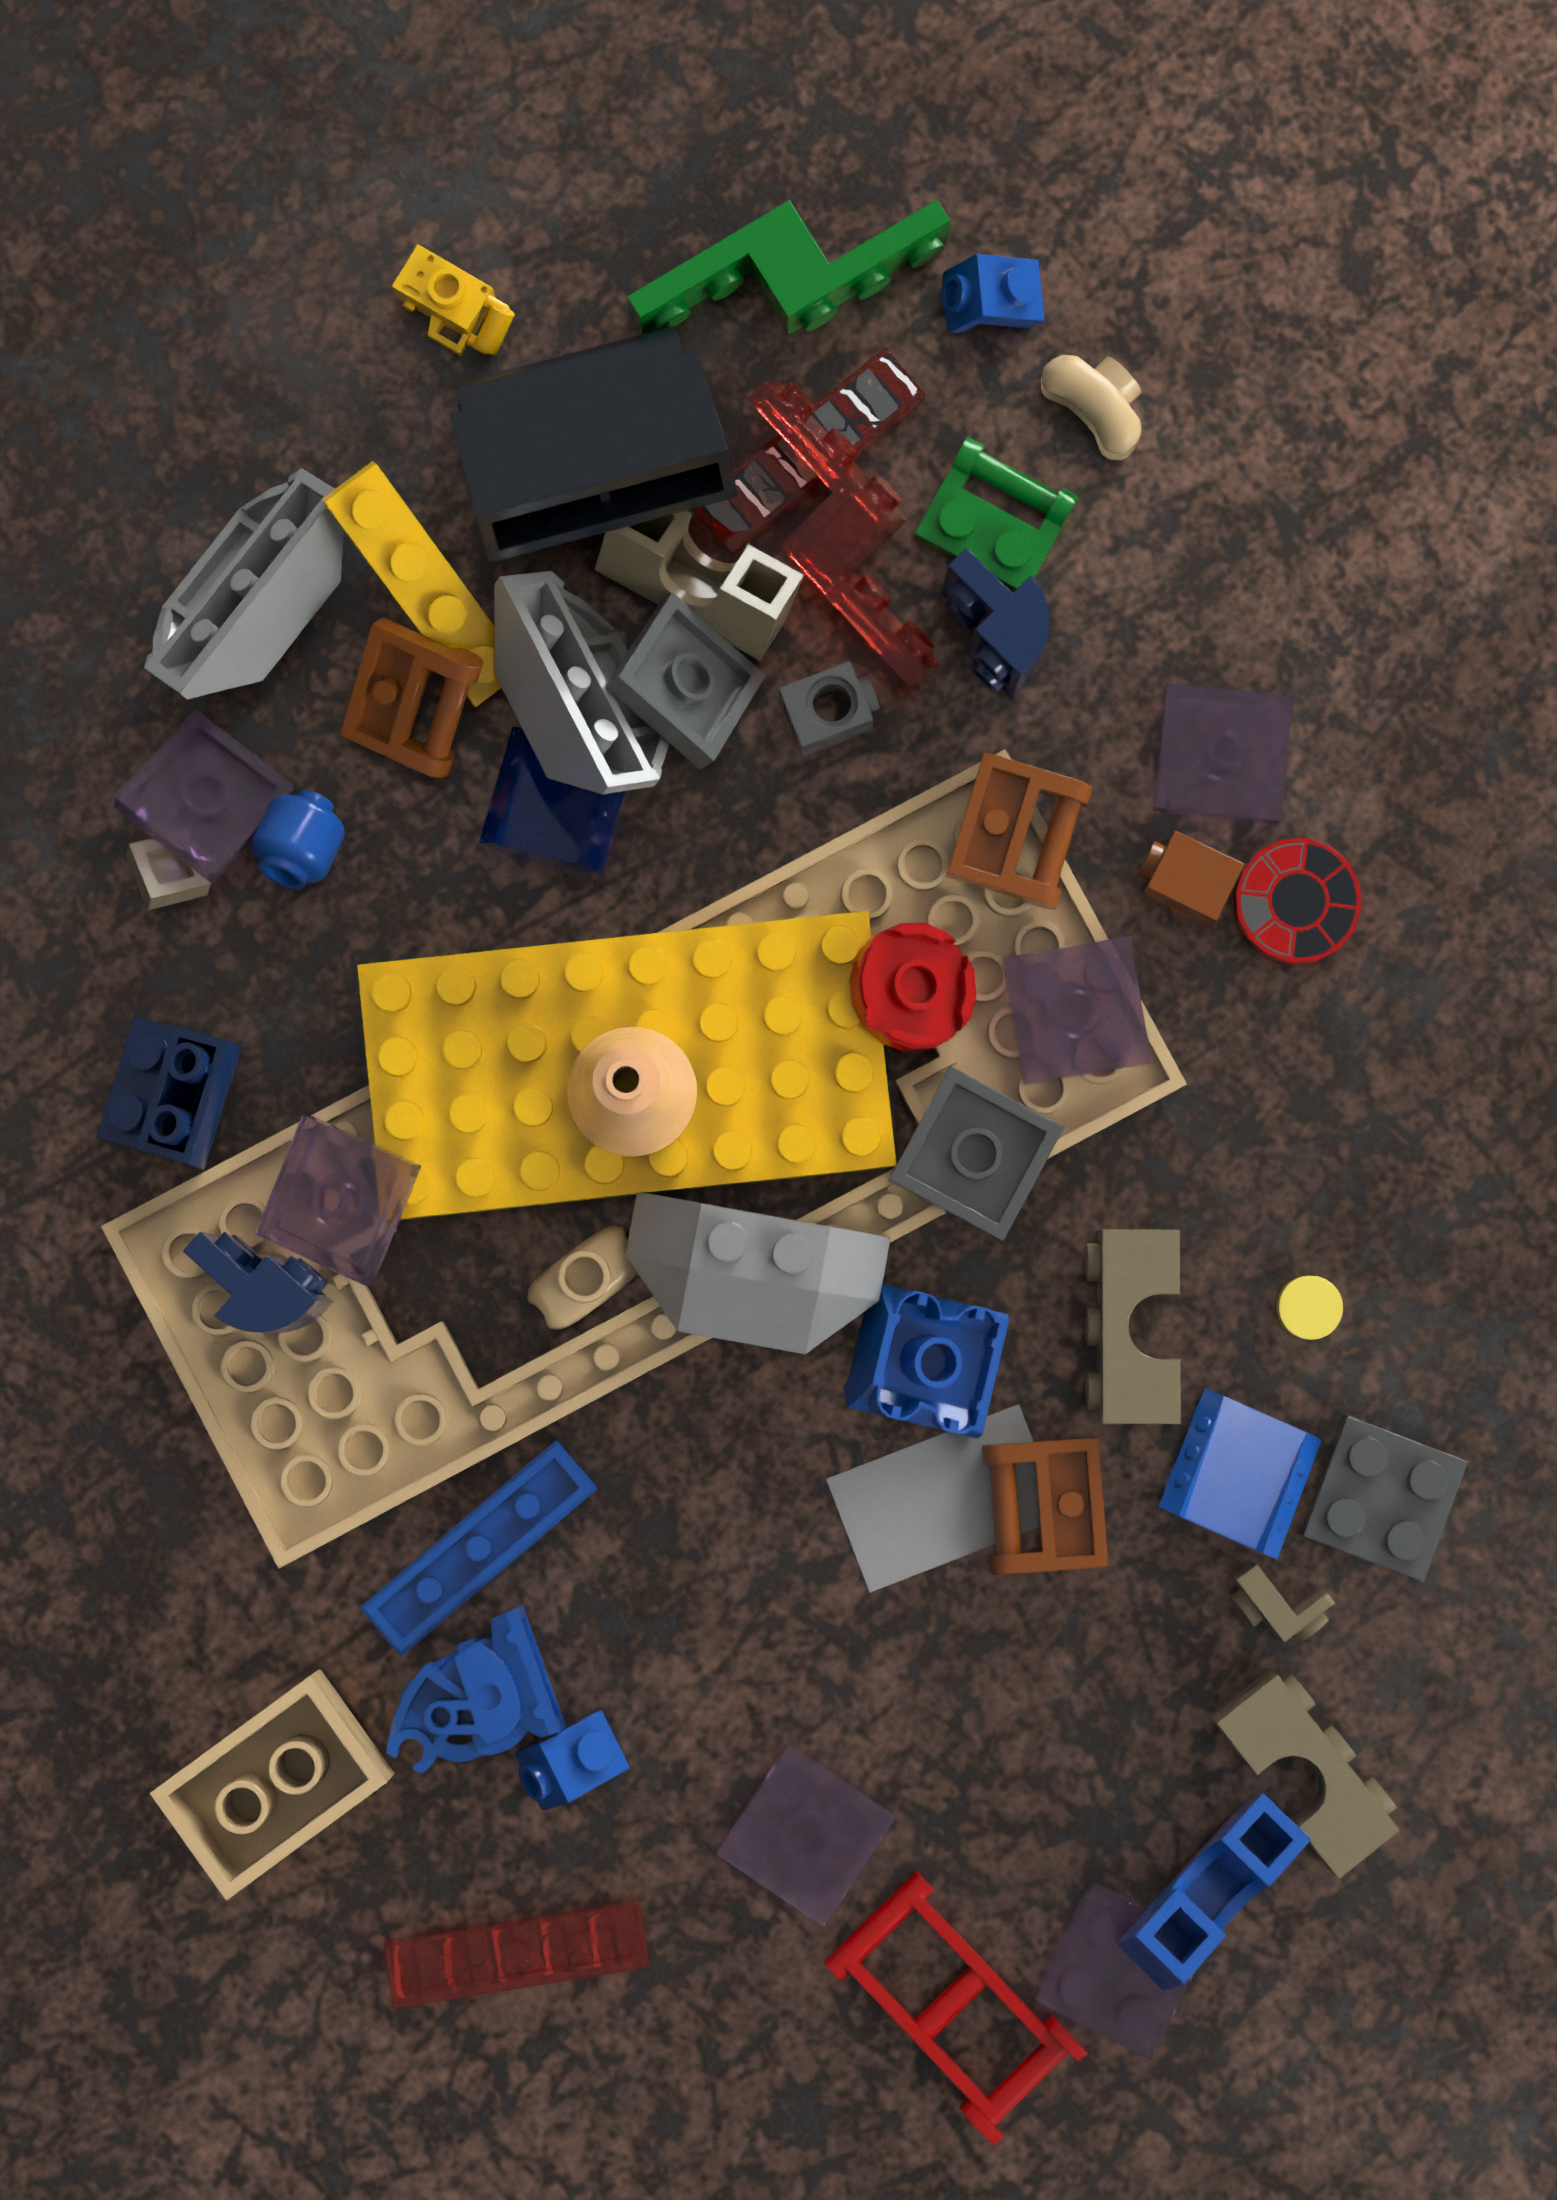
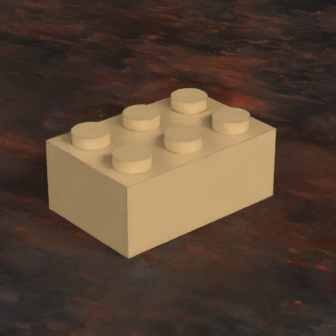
M319 1669L150 1792V1795L227 1901L386 1784L395 1772L324 1673Z

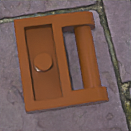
M380 618L371 626L340 735L427 776L436 778L448 776L455 757L454 753L450 750L470 684L476 683L479 679L484 663L482 658L466 649L447 647L389 619ZM430 671H434L444 676L445 681L426 742H421L412 738L411 735Z
M984 751L946 877L1011 896L1037 907L1056 910L1062 890L1057 888L1065 857L1080 808L1088 806L1093 787L1074 778ZM1042 793L1052 796L1056 799L1033 878L1030 879L1014 873L1038 794Z
M1098 1437L982 1445L983 1465H990L996 1541V1554L990 1555L992 1574H1018L1109 1567ZM1034 1462L1041 1551L1022 1552L1015 1463Z

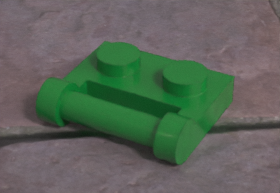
M967 437L914 534V540L951 560H954L961 552L968 548L1013 593L1030 576L1035 579L1079 496L1063 487L1059 492L1047 487L984 453L985 445ZM970 475L976 476L1046 514L1039 530L964 490L963 488Z

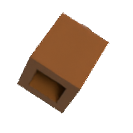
M1175 830L1166 845L1154 841L1138 873L1139 876L1148 879L1141 896L1209 929L1218 920L1244 863Z

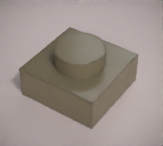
M189 830L128 845L126 859L147 911L208 895L211 882Z

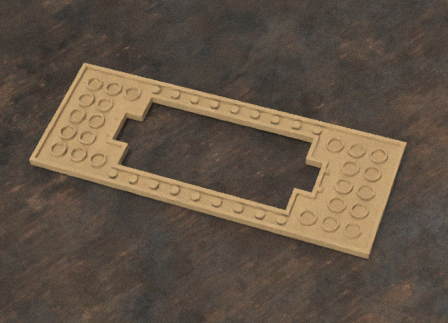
M1006 749L995 754L1011 759ZM981 762L657 932L662 933L869 911L871 936L899 923L924 922L945 930L957 941L954 944L960 949L963 956H968L974 968L977 996L971 1017L960 1031H957L947 1042L934 1048L938 1058L894 1082L917 1125H919L950 1066L1063 1126L1064 1129L1048 1159L1187 1085L1066 860L1064 861L1057 888L1061 889L1062 893L1056 910L1037 907L1011 896L946 877ZM1036 804L1014 873L1030 879L1033 878L1048 828ZM369 1085L101 1226L278 1569L712 1338L677 1331L657 1300L652 1296L480 1389L444 1321L398 1344L352 1257L353 1254L396 1232L392 1221H382L381 1200L362 1166V1163L376 1156ZM893 1168L797 1220L891 1237V1243L947 1212L888 1181L895 1169ZM200 1231L218 1236L223 1232L228 1233L230 1236L235 1234L252 1247L263 1260L267 1256L286 1260L290 1256L296 1259L302 1258L329 1282L322 1292L333 1303L315 1321L295 1331L260 1333L236 1329L214 1316L232 1295L190 1259L183 1250Z

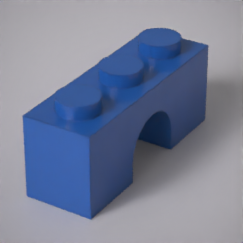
M1264 1793L1242 1803L1117 1942V1945L1163 1991L1185 1984L1227 1936L1223 1930L1232 1918L1256 1894L1269 1888L1311 1839Z

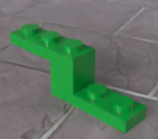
M789 200L627 296L629 314L641 334L648 333L655 328L659 330L674 325L676 327L691 314L690 307L709 296L715 301L730 295L744 283L745 279L743 276L750 273L787 335L802 326L806 332H809L831 320L837 313L836 306L854 295L863 300L882 290L891 281L889 275L906 264L910 263L913 268H917L938 256L945 248L943 242L947 241L950 219L939 201L935 200L829 263Z

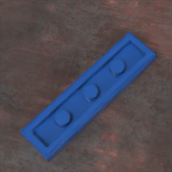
M558 1439L555 1440L365 1602L360 1609L399 1656L402 1657L595 1492L598 1487Z

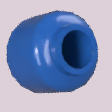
M301 790L297 796L285 794L271 800L251 843L252 852L260 862L258 869L265 877L292 889H302L306 883L312 884L324 880L345 837L344 826L341 820L332 812L334 806L331 801L309 790Z

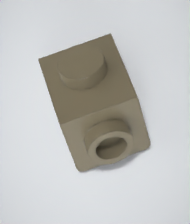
M1247 1561L1229 1575V1578L1239 1589L1230 1598L1253 1627L1263 1621L1274 1637L1284 1643L1291 1637H1294L1300 1643L1315 1634L1329 1621L1324 1612L1333 1606L1335 1602L1326 1591L1321 1589L1315 1590L1291 1609L1256 1563Z

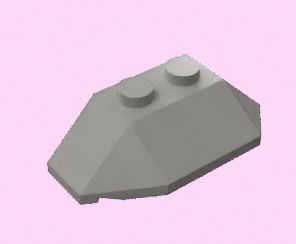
M301 468L289 476L287 483L268 489L239 508L162 606L153 635L152 653L147 655L144 668L186 699L263 681L341 582L344 530L321 500L335 488Z
M552 571L499 576L494 584L495 676L547 778L599 794L654 787L660 779L661 767L667 754L669 742L605 687L628 652L619 632L584 600L563 589L565 583Z
M640 1192L636 1194L625 1255L677 1331L806 1354L879 1301L891 1237Z

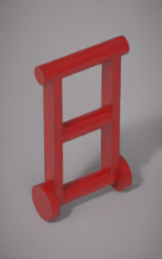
M916 1871L824 1961V1964L840 1981L851 1973L963 2092L967 2098L959 2105L961 2111L987 2140L996 2145L1005 2136L997 2124L1068 2054L1080 2062L1088 2054V2051L1055 2015L1051 2014L1044 2022L1039 2019L926 1899L934 1889ZM914 1909L969 1965L916 2019L911 2016L861 1962ZM987 1985L1042 2042L988 2096L933 2039Z

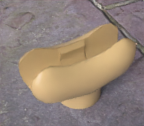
M1061 355L1052 359L1044 366L1041 377V391L1045 398L1068 407L1081 418L1093 432L1101 454L1111 460L1127 458L1137 446L1142 430L1139 417L1129 406L1142 393L1140 386L1132 375L1119 362L1109 356L1095 369L1074 355Z
M611 1225L601 1229L566 1253L533 1281L529 1287L527 1299L529 1303L535 1305L542 1312L548 1328L562 1330L570 1327L611 1298L638 1275L625 1255L628 1243L626 1228Z

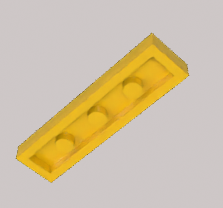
M373 461L321 500L421 635L450 648L466 649L482 658L484 663L479 679L476 683L470 684L466 696L470 703L477 707L502 688L495 676L494 625L379 466Z

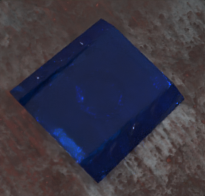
M512 727L479 843L506 855L574 872L603 873L605 863L612 853L614 845L613 834L622 801L627 791L599 794L547 778L521 727Z

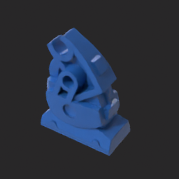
M523 1605L492 1618V1636L489 1635L481 1640L474 1637L457 1644V1649L444 1659L440 1658L436 1662L430 1661L419 1671L415 1678L409 1680L399 1696L400 1704L395 1713L387 1743L386 1753L396 1759L402 1752V1744L405 1740L415 1739L419 1741L423 1747V1757L414 1764L412 1769L422 1774L434 1764L438 1756L454 1762L470 1761L481 1755L504 1752L515 1746L528 1732L538 1737H544L560 1733L566 1727ZM451 1735H472L473 1741L459 1744L448 1739Z

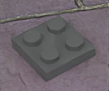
M672 592L659 602L605 687L701 770L716 759L766 675Z
M950 1066L888 1181L1002 1242L1064 1127Z
M1344 1415L1300 1535L1424 1582L1468 1461Z

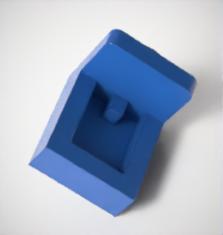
M975 254L943 273L941 301L946 312L948 332L963 333L978 324L1032 328L1045 321L1039 260Z
M602 1710L583 1717L565 1727L560 1733L553 1734L538 1743L526 1746L515 1752V1757L520 1766V1782L530 1798L538 1802L542 1810L567 1804L630 1768Z

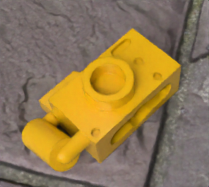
M418 244L392 285L396 298L404 302L402 306L406 310L413 312L416 309L430 317L429 339L460 357L468 346L484 355H497L515 316L507 304L496 299L493 287ZM484 320V323L479 331L478 336H476L475 333L477 332V330L479 329L480 325ZM444 326L461 335L458 344L439 334Z

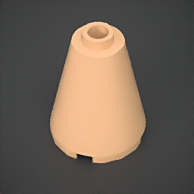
M641 1027L617 1028L601 1034L592 1040L576 1058L571 1068L567 1085L569 1109L575 1124L590 1142L606 1152L628 1157L654 1153L677 1140L692 1119L697 1097L695 1074L685 1053L663 1034ZM629 1073L638 1074L639 1084L632 1092L622 1093L615 1088V1083L623 1075Z

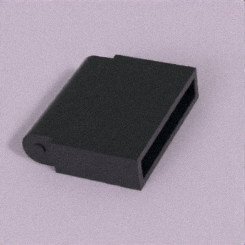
M675 325L455 383L460 404H458L459 413L451 414L450 417L489 563L738 497L729 449L697 350L685 352Z

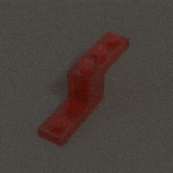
M763 381L747 400L832 491V494L780 547L908 686L923 682L940 665L930 654L934 649L932 641L913 622L907 621L903 625L887 608L892 600L877 581L867 574L862 578L856 574L908 521L897 508L902 503L901 497L879 475L875 474L870 479L854 462L859 456V452L854 445L835 428L827 432L811 415L816 410L815 404L797 385L789 382L784 386L781 382Z

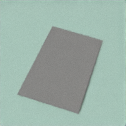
M1019 1404L987 1416L983 1434L979 1438L945 1432L826 1479L870 1593L996 1544L990 1465H983L982 1445L1034 1442ZM1034 1462L1015 1463L1021 1534L1039 1527Z

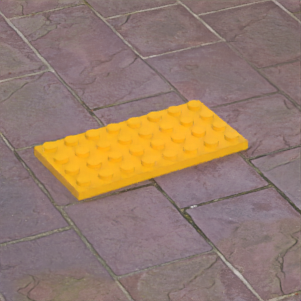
M869 911L357 965L382 1221L629 1196L640 1192L657 1193L896 1167L884 1046L862 1026L851 1001L849 979L856 955L872 937ZM623 1027L651 1029L672 1040L680 1047L690 1061L697 1084V1097L692 1119L677 1140L654 1153L634 1157L606 1152L590 1142L575 1124L567 1099L569 1074L580 1052L587 1044L601 1034ZM629 1073L623 1075L615 1083V1088L622 1093L632 1092L639 1084L638 1074Z

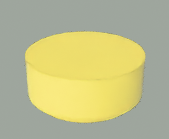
M1302 1276L1291 1280L1282 1288L1276 1302V1313L1281 1326L1289 1334L1299 1339L1314 1340L1323 1338L1336 1329L1342 1318L1343 1302L1337 1288L1328 1280L1318 1276Z

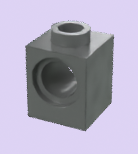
M851 661L779 688V702L801 758L872 731L873 717L871 712L880 709L868 675L864 674L856 677ZM824 694H838L847 701L850 710L841 720L834 722L826 721L816 714L813 708L815 701Z

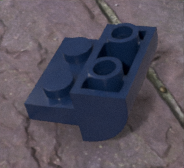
M966 548L948 565L942 594L948 600L943 605L949 615L962 628L970 631L974 626L976 627L968 653L974 660L970 665L973 674L991 692L997 693L1002 689L1013 699L1032 677L1044 648L1049 631L1048 605L1040 586L1032 576L1012 593Z
M134 1016L96 1138L205 1170L242 1046L228 1040Z
M200 1231L183 1250L190 1259L232 1295L214 1316L236 1329L260 1333L295 1331L315 1321L333 1303L322 1292L329 1282L302 1258L296 1259L290 1256L286 1260L267 1256L263 1260L252 1247L235 1234L230 1236L228 1233L223 1232L218 1236Z

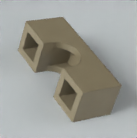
M689 511L605 532L595 571L657 605L672 592L675 593L730 644L761 661L787 620L804 574L749 544L735 563H724L710 558L699 550L690 538L688 526L692 513Z
M1099 1230L1096 1232V1243H1086L1085 1249L1086 1281L1097 1282V1307H1087L1085 1314L1086 1345L1097 1346V1372H1086V1409L1097 1410V1423L1181 1424L1180 1359H1156L1149 1357L1136 1348L1129 1334L1130 1315L1140 1301L1152 1295L1180 1294V1230Z
M1268 1669L1210 1715L1209 1718L1248 1768L1257 1775L1283 1757L1298 1756L1310 1762L1316 1778L1314 1794L1310 1801L1290 1819L1311 1839L1308 1843L1329 1871L1340 1879L1400 1831L1389 1816L1397 1806L1373 1777L1363 1783L1348 1764L1356 1757V1754L1332 1725L1323 1732L1308 1714V1711L1316 1704L1299 1681L1292 1674L1282 1681L1278 1674Z

